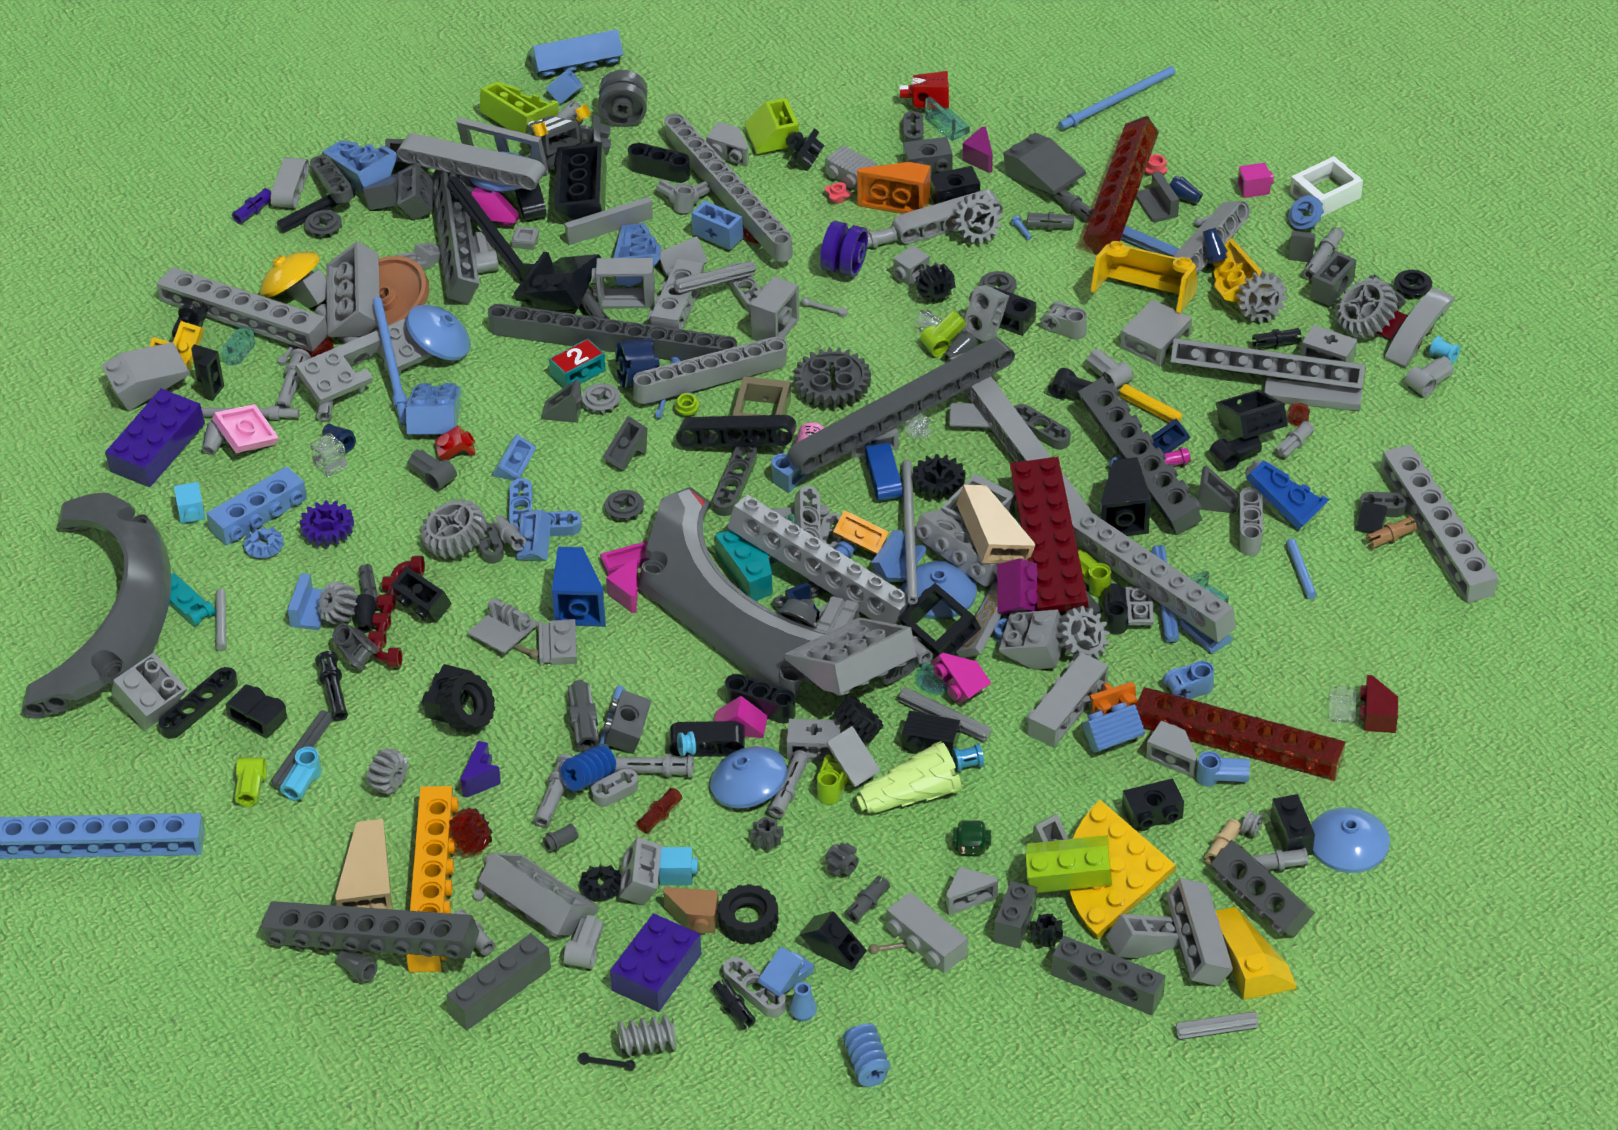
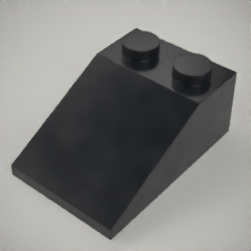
M593 254L560 257L534 276L527 292L528 296L537 309L549 311L579 309L592 279V268H596L597 258H601V256Z

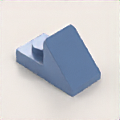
M781 947L759 977L758 983L780 997L796 984L813 974L815 965L795 951L790 952Z

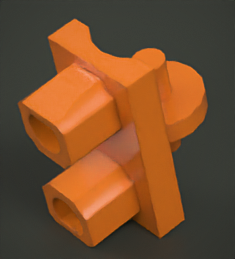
M1133 682L1113 688L1109 683H1103L1101 685V692L1090 695L1092 707L1090 714L1101 710L1103 715L1112 712L1111 706L1123 702L1127 706L1135 704L1138 711L1136 688Z

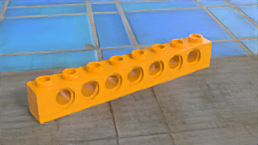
M452 786L420 787L410 911L451 913V902L447 901V896H452L453 891L452 880H449V875H454V859H450V856L455 854L456 842L455 838H452V833H457V818L453 817V815L458 813L459 810L458 797L453 796ZM406 955L409 972H442L443 960L448 959V957Z

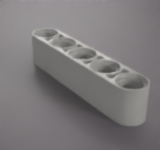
M987 189L972 193L978 194L979 198L981 195H987V201L994 199L993 206H1000L997 215H1001L1003 205L991 190ZM972 194L901 214L893 220L892 227L895 228L896 234L904 244H912L955 231L954 229L958 227V223L952 222L953 219L957 218L953 210H959L960 208L957 203L964 202V197L966 196L972 198ZM976 204L979 205L981 209H986L984 206ZM977 215V218L971 223H977L983 215Z
M1246 201L1223 202L1173 257L1191 259L1196 265L1197 273L1200 272L1209 262L1205 256L1204 235L1202 231L1216 227L1225 245L1249 218L1250 208Z

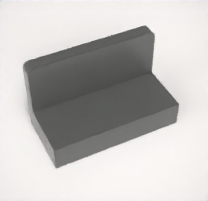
M1161 172L1153 173L1151 188L1135 192L1136 199L1153 223L1178 217V196Z

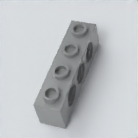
M677 259L674 267L669 269L667 282L664 281L662 284L661 295L656 297L654 310L649 312L648 324L683 329L701 288L677 293L673 286L674 281L704 273V263Z
M940 509L920 514L915 528L916 538L984 587L997 582V564L981 563L967 528Z

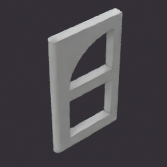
M461 117L457 119L456 124L462 144L474 146L470 130L494 135L498 152H510L507 139L530 144L531 153L524 157L541 162L546 169L544 175H548V166L541 137Z

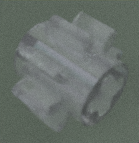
M923 413L904 422L906 426L903 430L916 441L920 437L926 439L932 432V429L929 427L932 421Z

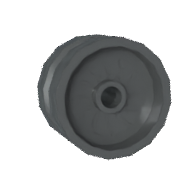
M616 70L603 77L599 85L598 110L602 119L610 125L617 127H630L638 124L647 112L648 91L644 78L636 72L629 70Z

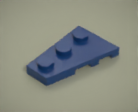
M1264 460L1246 477L1298 530L1330 500L1323 495L1318 497L1310 492L1311 488L1305 484L1300 486L1291 481L1288 474Z

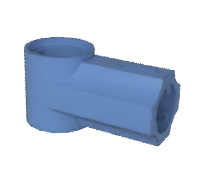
M1205 751L1199 755L1195 777L1197 782L1203 786H1213L1218 781L1248 782L1250 761L1248 759L1221 758L1215 752Z

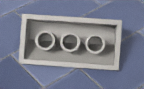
M356 241L326 264L327 331L330 337L365 336L378 327L372 301L374 298L380 297L378 253Z
M492 852L478 880L487 886L486 891L495 896L503 897L506 900V905L526 913L525 917L528 920L542 924L546 927L545 931L555 937L573 935L576 932L580 919L587 915L594 916L600 908L548 871L518 853Z

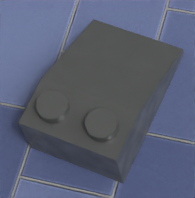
M1039 133L1030 134L1026 139L1014 144L1010 149L1003 152L1007 176L1053 195L1086 175V170L1051 138Z

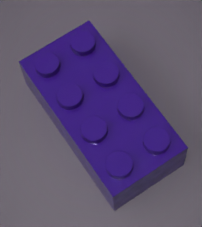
M160 388L105 451L110 472L150 488L205 424L200 403Z

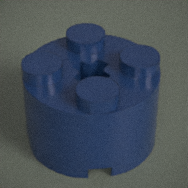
M652 338L628 340L616 344L615 359L616 362H619L620 368L617 370V375L622 388H633L635 374L659 367L658 354H653L654 345Z

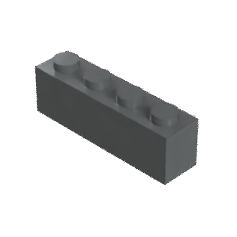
M532 933L524 937L446 995L449 1015L468 1031L551 969L549 948Z

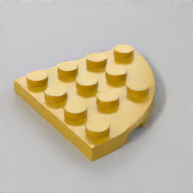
M1101 800L1082 819L1073 839L1108 835L1112 885L1070 890L1071 899L1080 919L1097 939L1114 926L1121 914L1130 912L1176 871V865Z

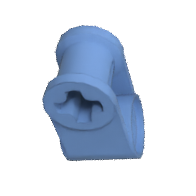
M1197 661L1193 664L1168 671L1163 677V683L1170 688L1172 699L1175 702H1185L1191 698L1206 695L1213 690L1214 667L1207 661Z

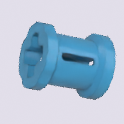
M974 744V747L961 750L953 748L952 756L957 772L962 771V768L984 766L983 753L979 744Z

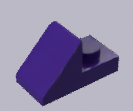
M477 742L460 779L463 797L468 798L501 783L500 769L498 766L491 765L492 754H489V747L486 742Z

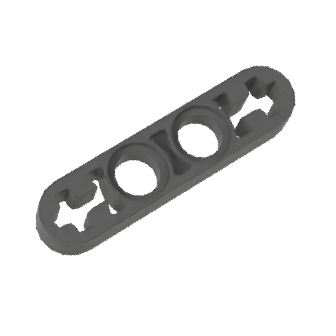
M319 155L310 160L314 176L334 202L346 203L353 199L354 195L350 183L327 155Z
M739 446L735 448L713 497V509L717 515H731L734 505L739 502L757 461L756 446ZM736 468H742L745 471L742 473H735L733 470ZM728 485L737 486V488L733 490H729L725 487Z

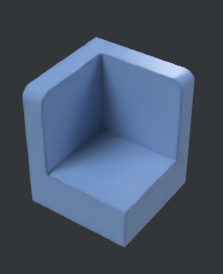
M571 70L563 72L546 89L559 104H562L585 86Z

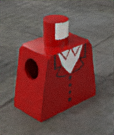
M948 71L913 75L912 85H900V99L913 98L914 107L949 108Z

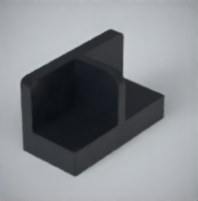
M543 252L535 264H520L519 271L523 281L514 292L516 301L532 302L527 294L534 276L552 264L549 252Z

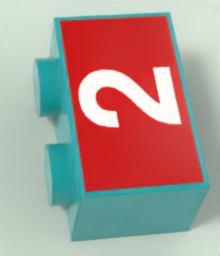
M589 339L549 358L550 375L563 388L576 379L582 384L606 371L604 353Z

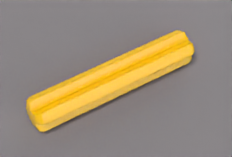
M1124 384L1119 390V396L1169 423L1176 418L1179 422L1182 420L1183 414L1128 384Z

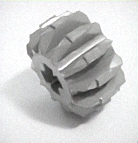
M332 581L331 584H326L325 590L320 592V600L317 601L320 604L317 612L321 613V619L335 625L349 622L351 615L355 614V607L358 605L355 602L358 594L354 593V587L339 581Z
M380 749L377 756L372 757V763L368 765L370 767L366 774L368 784L383 794L396 793L398 787L403 786L404 778L407 777L406 772L409 769L407 765L408 758L394 749Z

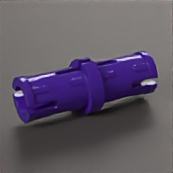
M264 188L253 198L249 197L246 199L245 204L232 213L234 221L242 224L253 214L257 215L263 206L271 202V191Z

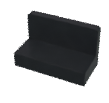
M194 344L191 347L196 378L198 382L202 383L204 399L213 401L224 387L219 353L216 350Z

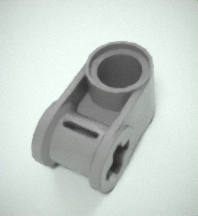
M1056 301L1051 304L1050 311L1041 317V325L1047 331L1055 332L1071 339H1081L1087 334V314L1081 308Z

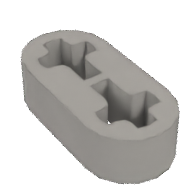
M836 513L827 514L821 524V541L832 548H835L838 542L843 541L842 538L833 534L834 529H830L834 524L836 527L841 517L840 514ZM829 539H833L832 544H828Z
M622 769L594 783L592 786V799L594 803L598 806H609L635 793L638 789L637 773L631 769Z

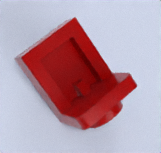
M458 425L435 440L438 456L442 460H448L463 449L471 456L476 453L474 437L469 431L465 432Z

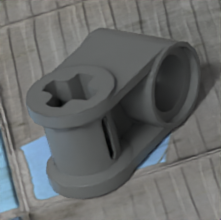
M342 623L333 631L334 643L345 654L347 660L360 670H364L366 667L365 663L374 653L377 654L379 652V648L364 632Z

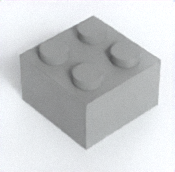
M774 276L768 284L763 286L759 295L751 300L749 311H751L750 328L753 340L759 341L771 337H781L784 339L799 321V286L797 284Z

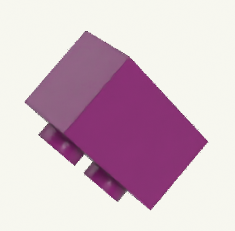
M1019 558L997 564V604L999 614L1010 616V613L1037 611L1038 595L1036 590L1038 572L1036 563Z

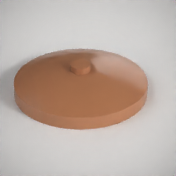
M388 256L378 259L380 298H382L388 325L405 319L413 307L425 305L429 295V281L425 272L417 262L403 256ZM377 327L376 329H373V330L370 331L369 333H372V332H374V331H376V330H379V327Z

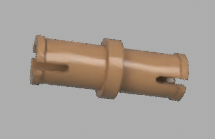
M1408 516L1396 523H1387L1384 525V528L1366 534V542L1372 541L1368 545L1371 549L1389 541L1393 543L1398 541L1399 537L1416 531V522L1411 524L1410 522L1414 521V519Z

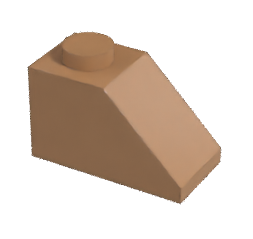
M664 887V907L682 926L697 933L716 932L719 904L717 890Z

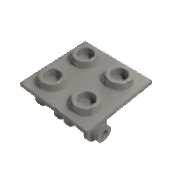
M496 598L488 602L490 614L467 632V635L505 654L538 625V622L532 620L529 614L518 611L516 607H512L510 604L505 605L500 599Z

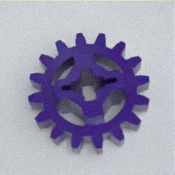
M325 500L324 505L316 502L315 508L307 507V513L301 514L300 528L302 536L307 537L309 543L315 540L316 546L325 542L326 547H328L330 542L333 541L335 544H339L340 538L347 540V534L353 533L354 518L351 509L347 510L346 504L338 506V501L329 504L328 500Z

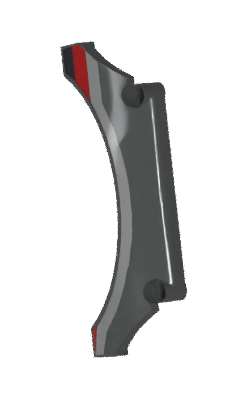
M691 487L662 498L645 553V557L650 560L642 564L638 588L754 679L788 689L794 693L796 700L801 683L805 681L812 683L813 681L785 660L784 654L828 633V631L793 621L766 608L744 594L728 580L711 558L703 536V520L711 507V501ZM914 657L908 660L906 665L894 667L888 670L886 675L876 677L886 684L897 681L915 670L918 658Z

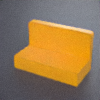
M844 510L833 534L877 555L886 541L889 532Z

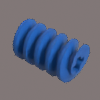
M595 746L563 762L560 771L562 782L569 790L579 791L614 773L616 770V759L612 751L607 747Z

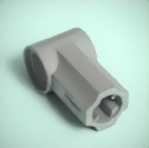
M476 232L473 236L478 273L499 270L496 250H493L491 242L483 232Z
M1095 349L1091 351L1086 359V365L1101 378L1104 377L1108 384L1113 383L1116 389L1133 380L1132 370L1127 363H1117L1102 350Z
M1445 356L1439 357L1423 368L1419 366L1413 367L1407 373L1405 383L1423 397H1427L1434 391L1438 383L1453 374L1454 367Z
M587 915L580 919L573 940H569L566 944L564 964L588 969L594 967L597 957V945L604 928L603 922L598 920L596 916Z

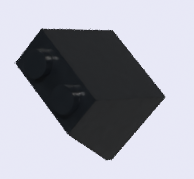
M1138 457L1113 460L1101 499L1100 518L1126 536L1149 534L1151 497Z

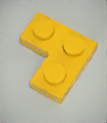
M180 321L173 343L190 372L193 364L191 347L194 344L200 345L205 329ZM152 337L149 347L171 342Z

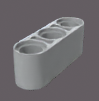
M284 157L271 192V204L273 207L296 208L309 173L308 159Z
M1248 487L1241 491L1238 510L1239 550L1247 556H1255L1260 553L1263 536L1262 494L1253 487Z

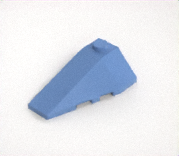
M341 140L322 151L323 155H327L343 176L361 193L362 188L391 176L397 158L396 152L387 146H380L378 149H375L372 144L360 147L356 142Z
M645 223L621 225L614 258H653L655 266L660 260L662 249L661 245L656 243L655 237L651 236L650 230ZM616 276L617 285H624L625 287L635 286L637 283L642 282L643 276Z

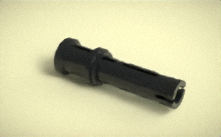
M324 651L315 658L316 666L320 669L319 680L325 685L332 719L334 721H343L348 717V712L340 685L342 673L337 667L338 656L333 651Z

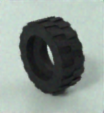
M472 672L462 673L446 680L447 682L442 684V688L439 690V709L445 722H448L451 728L456 729L458 732L463 731L467 733L490 723V719L494 716L495 699L491 688H489L487 682L481 676L475 675ZM462 690H465L473 701L474 713L471 715L464 711L460 703V692Z
M738 885L734 889H729L722 896V900L718 904L719 927L726 937H729L733 942H739V944L752 945L765 941L766 938H770L772 933L776 931L779 921L778 903L775 896L768 889H764L759 885ZM753 906L761 910L762 916L757 921L747 923L738 921L735 917V912L741 907Z

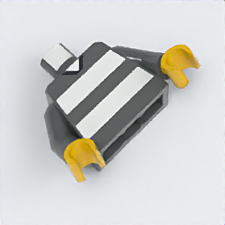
M587 104L575 109L576 115L571 120L548 116L536 122L531 121L527 125V134L541 137L544 153L546 156L556 153L558 147L574 146L580 143L579 126L583 123V119L591 115Z

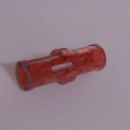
M669 788L658 801H653L649 806L650 809L636 822L639 830L649 834L661 820H665L669 816V812L682 800L681 793L675 788Z

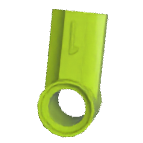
M953 309L936 327L930 326L921 333L920 340L933 356H943L950 346V341L967 325V322Z
M1079 550L1084 582L1088 584L1090 594L1103 597L1104 588L1111 584L1110 567L1103 563H1097L1088 553Z
M238 757L235 801L243 807H253L259 801L261 782L266 779L267 766L265 758Z

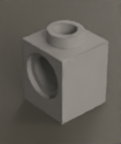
M914 245L893 258V276L908 286H912L916 283L915 277L920 276L919 270H925L926 265L930 266V256Z

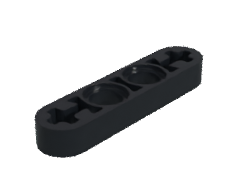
M230 667L216 670L167 711L158 722L161 735L167 739L177 738L235 690L238 685L236 671ZM205 692L214 693L210 698L201 697ZM188 707L196 708L192 713L183 712Z

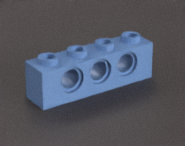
M286 466L207 512L209 530L226 546L246 535V533L253 531L254 528H259L306 500L304 481Z

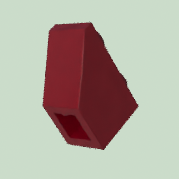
M1367 675L1366 685H1361L1360 701H1365V705H1360L1359 719L1364 720V731L1396 733L1398 696L1373 675Z

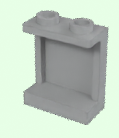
M1152 299L1121 330L1120 348L1160 367L1165 362L1166 350L1173 344L1174 338H1179L1181 335L1185 337L1191 335L1192 318L1183 313H1177L1176 310Z

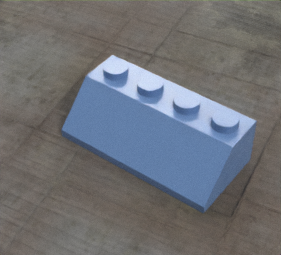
M618 29L535 45L528 51L535 73H542L543 77L554 75L556 70L561 69L564 72L568 70L575 71L577 66L582 65L585 68L598 66L597 62L606 61V64L619 62L618 58L624 55Z

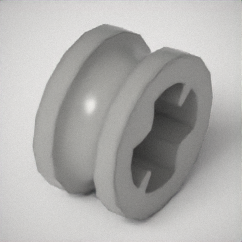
M1249 810L1242 823L1241 832L1244 834L1250 832V835L1255 837L1261 827L1263 815H1254V812Z

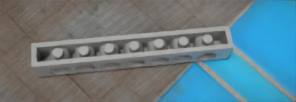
M172 267L156 283L161 302L179 308L184 304L190 303L194 304L195 307L207 306V317L312 352L328 336L324 316Z
M1174 338L1171 362L1360 389L1363 388L1366 364Z
M1411 445L1383 451L1381 470L1396 493L1406 497V509L1465 601L1469 603L1495 596L1496 585L1499 582L1496 571L1491 569L1485 554L1481 553L1477 548L1475 539L1468 534L1463 521L1455 514L1452 504L1445 499L1441 487L1437 486L1434 482L1430 470L1425 468L1420 455L1415 453Z
M748 494L734 505L727 526L728 529L834 596L842 598L844 601L858 602L859 611L872 620L897 625L902 623L899 616L910 606L907 594Z
M1092 512L1087 513L1073 524L1078 548L1088 553L1100 563L1108 565L1113 572L1135 587L1145 590L1148 596L1217 643L1236 628L1232 606Z

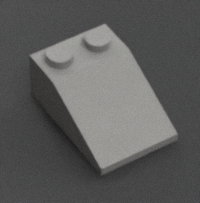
M173 342L123 352L102 364L117 396L129 411L152 398L160 388L165 390L190 375Z

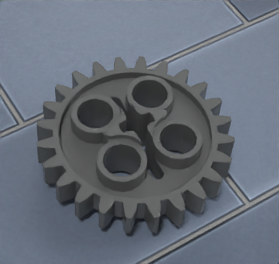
M828 347L827 352L820 348L819 354L810 352V358L803 356V362H797V368H794L796 392H800L801 398L806 397L807 403L814 400V406L823 403L824 408H827L829 404H832L833 408L836 409L837 404L846 407L847 401L855 404V398L862 399V393L867 394L868 387L871 386L869 364H865L864 358L858 359V353L850 355L849 349L842 353L841 348H838L836 352H833L831 347ZM829 365L834 367L835 391L831 390Z

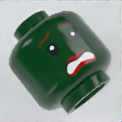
M962 820L958 823V827H953V848H957L959 854L982 855L985 852L986 846H991V830H986L983 821Z

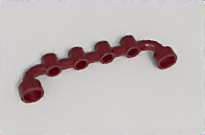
M412 556L411 561L398 564L393 569L391 576H384L382 579V589L387 592L386 594L378 595L377 605L378 609L382 610V612L373 614V627L377 628V631H370L368 638L379 648V652L373 654L375 658L381 662L388 663L389 668H401L403 661L401 648H389L388 653L382 651L387 643V629L391 627V613L396 607V593L391 585L406 566L420 576H423L425 572L424 556Z

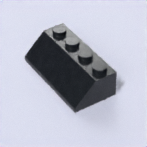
M602 142L558 147L554 207L556 211L573 220L605 211L607 162Z

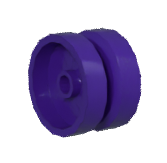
M832 221L827 228L821 247V268L831 272H836L840 269L841 274L856 277L862 268L867 252V228L856 225L848 228L846 223Z

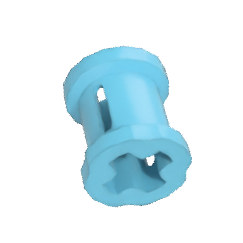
M1440 336L1434 339L1429 349V355L1440 358L1445 356L1450 360L1451 365L1460 354L1459 345L1449 344L1443 341V338Z

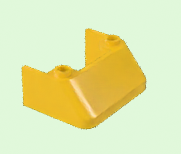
M1112 241L1111 244H1107L1096 256L1091 292H1096L1103 282L1110 277L1179 294L1176 312L1181 313L1197 291L1196 265L1191 259L1186 257L1175 258L1125 246L1120 241Z

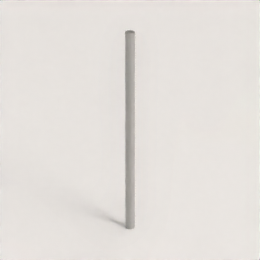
M904 460L902 462L907 599L909 604H916L918 602L912 463L910 460Z

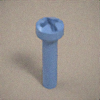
M1014 216L1011 219V223L1019 228L1027 240H1030L1032 236L1021 223L1020 216Z

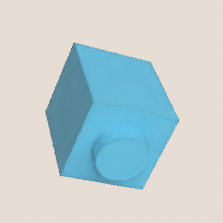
M194 482L174 486L181 524L204 520L205 515L199 483Z
M661 847L660 885H692L693 874H698V858H693L692 847Z

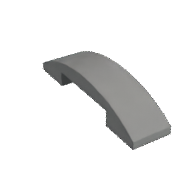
M1437 288L1430 290L1418 302L1400 327L1385 355V359L1406 369L1417 354L1418 345L1439 316L1443 317L1455 301V297Z

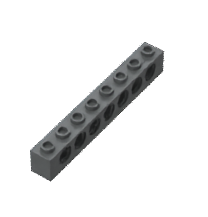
M435 170L432 175L433 197L447 298L469 304L480 284L470 214L447 185V181L452 176H458L464 185L465 179L463 175Z
M1104 377L1078 391L1084 407L1120 457L1123 459L1138 457L1151 500L1176 535L1202 521L1199 512L1202 506L1195 496L1190 497L1188 494L1190 490L1184 480L1179 481L1176 478L1178 474L1173 465L1165 463L1166 457L1159 447L1155 449L1152 445L1154 441L1149 432L1141 430L1142 424L1136 415L1131 416L1129 413L1131 410L1127 402L1117 397L1119 393L1114 384H1108Z
M271 901L261 925L268 943L276 946L292 945L302 948L320 947L324 949H347L349 951H372L375 953L389 952L401 955H424L427 957L444 956L453 959L470 958L480 932L473 916L466 914Z

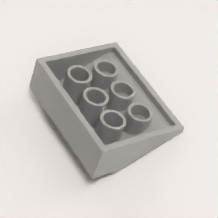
M860 617L784 654L785 660L822 690L834 692L835 695L848 694L850 689L868 684L870 679L886 675L888 670L906 665L908 660L917 656L911 627Z

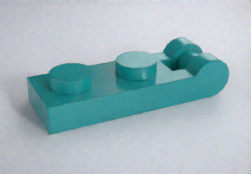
M175 573L171 574L169 605L186 621L195 627L201 623V619L209 618L216 613L215 608L209 601H205Z

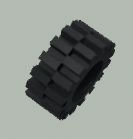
M847 696L834 712L836 720L842 723L841 726L846 729L853 726L862 742H871L884 726L882 720L878 718L877 714L873 713L871 708H867L866 704L861 703L860 700L854 699L852 696Z

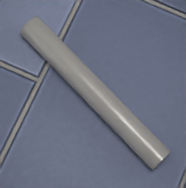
M218 589L216 591V649L224 651L227 648L226 591Z

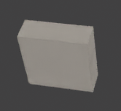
M516 227L511 241L512 248L534 250L539 238V229Z

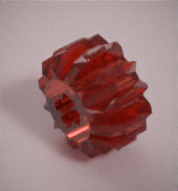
M462 809L449 820L451 827L448 830L453 836L452 840L457 843L458 849L462 848L465 854L479 853L492 842L491 834L493 831L488 825L490 822L485 820V815L480 814L478 809Z

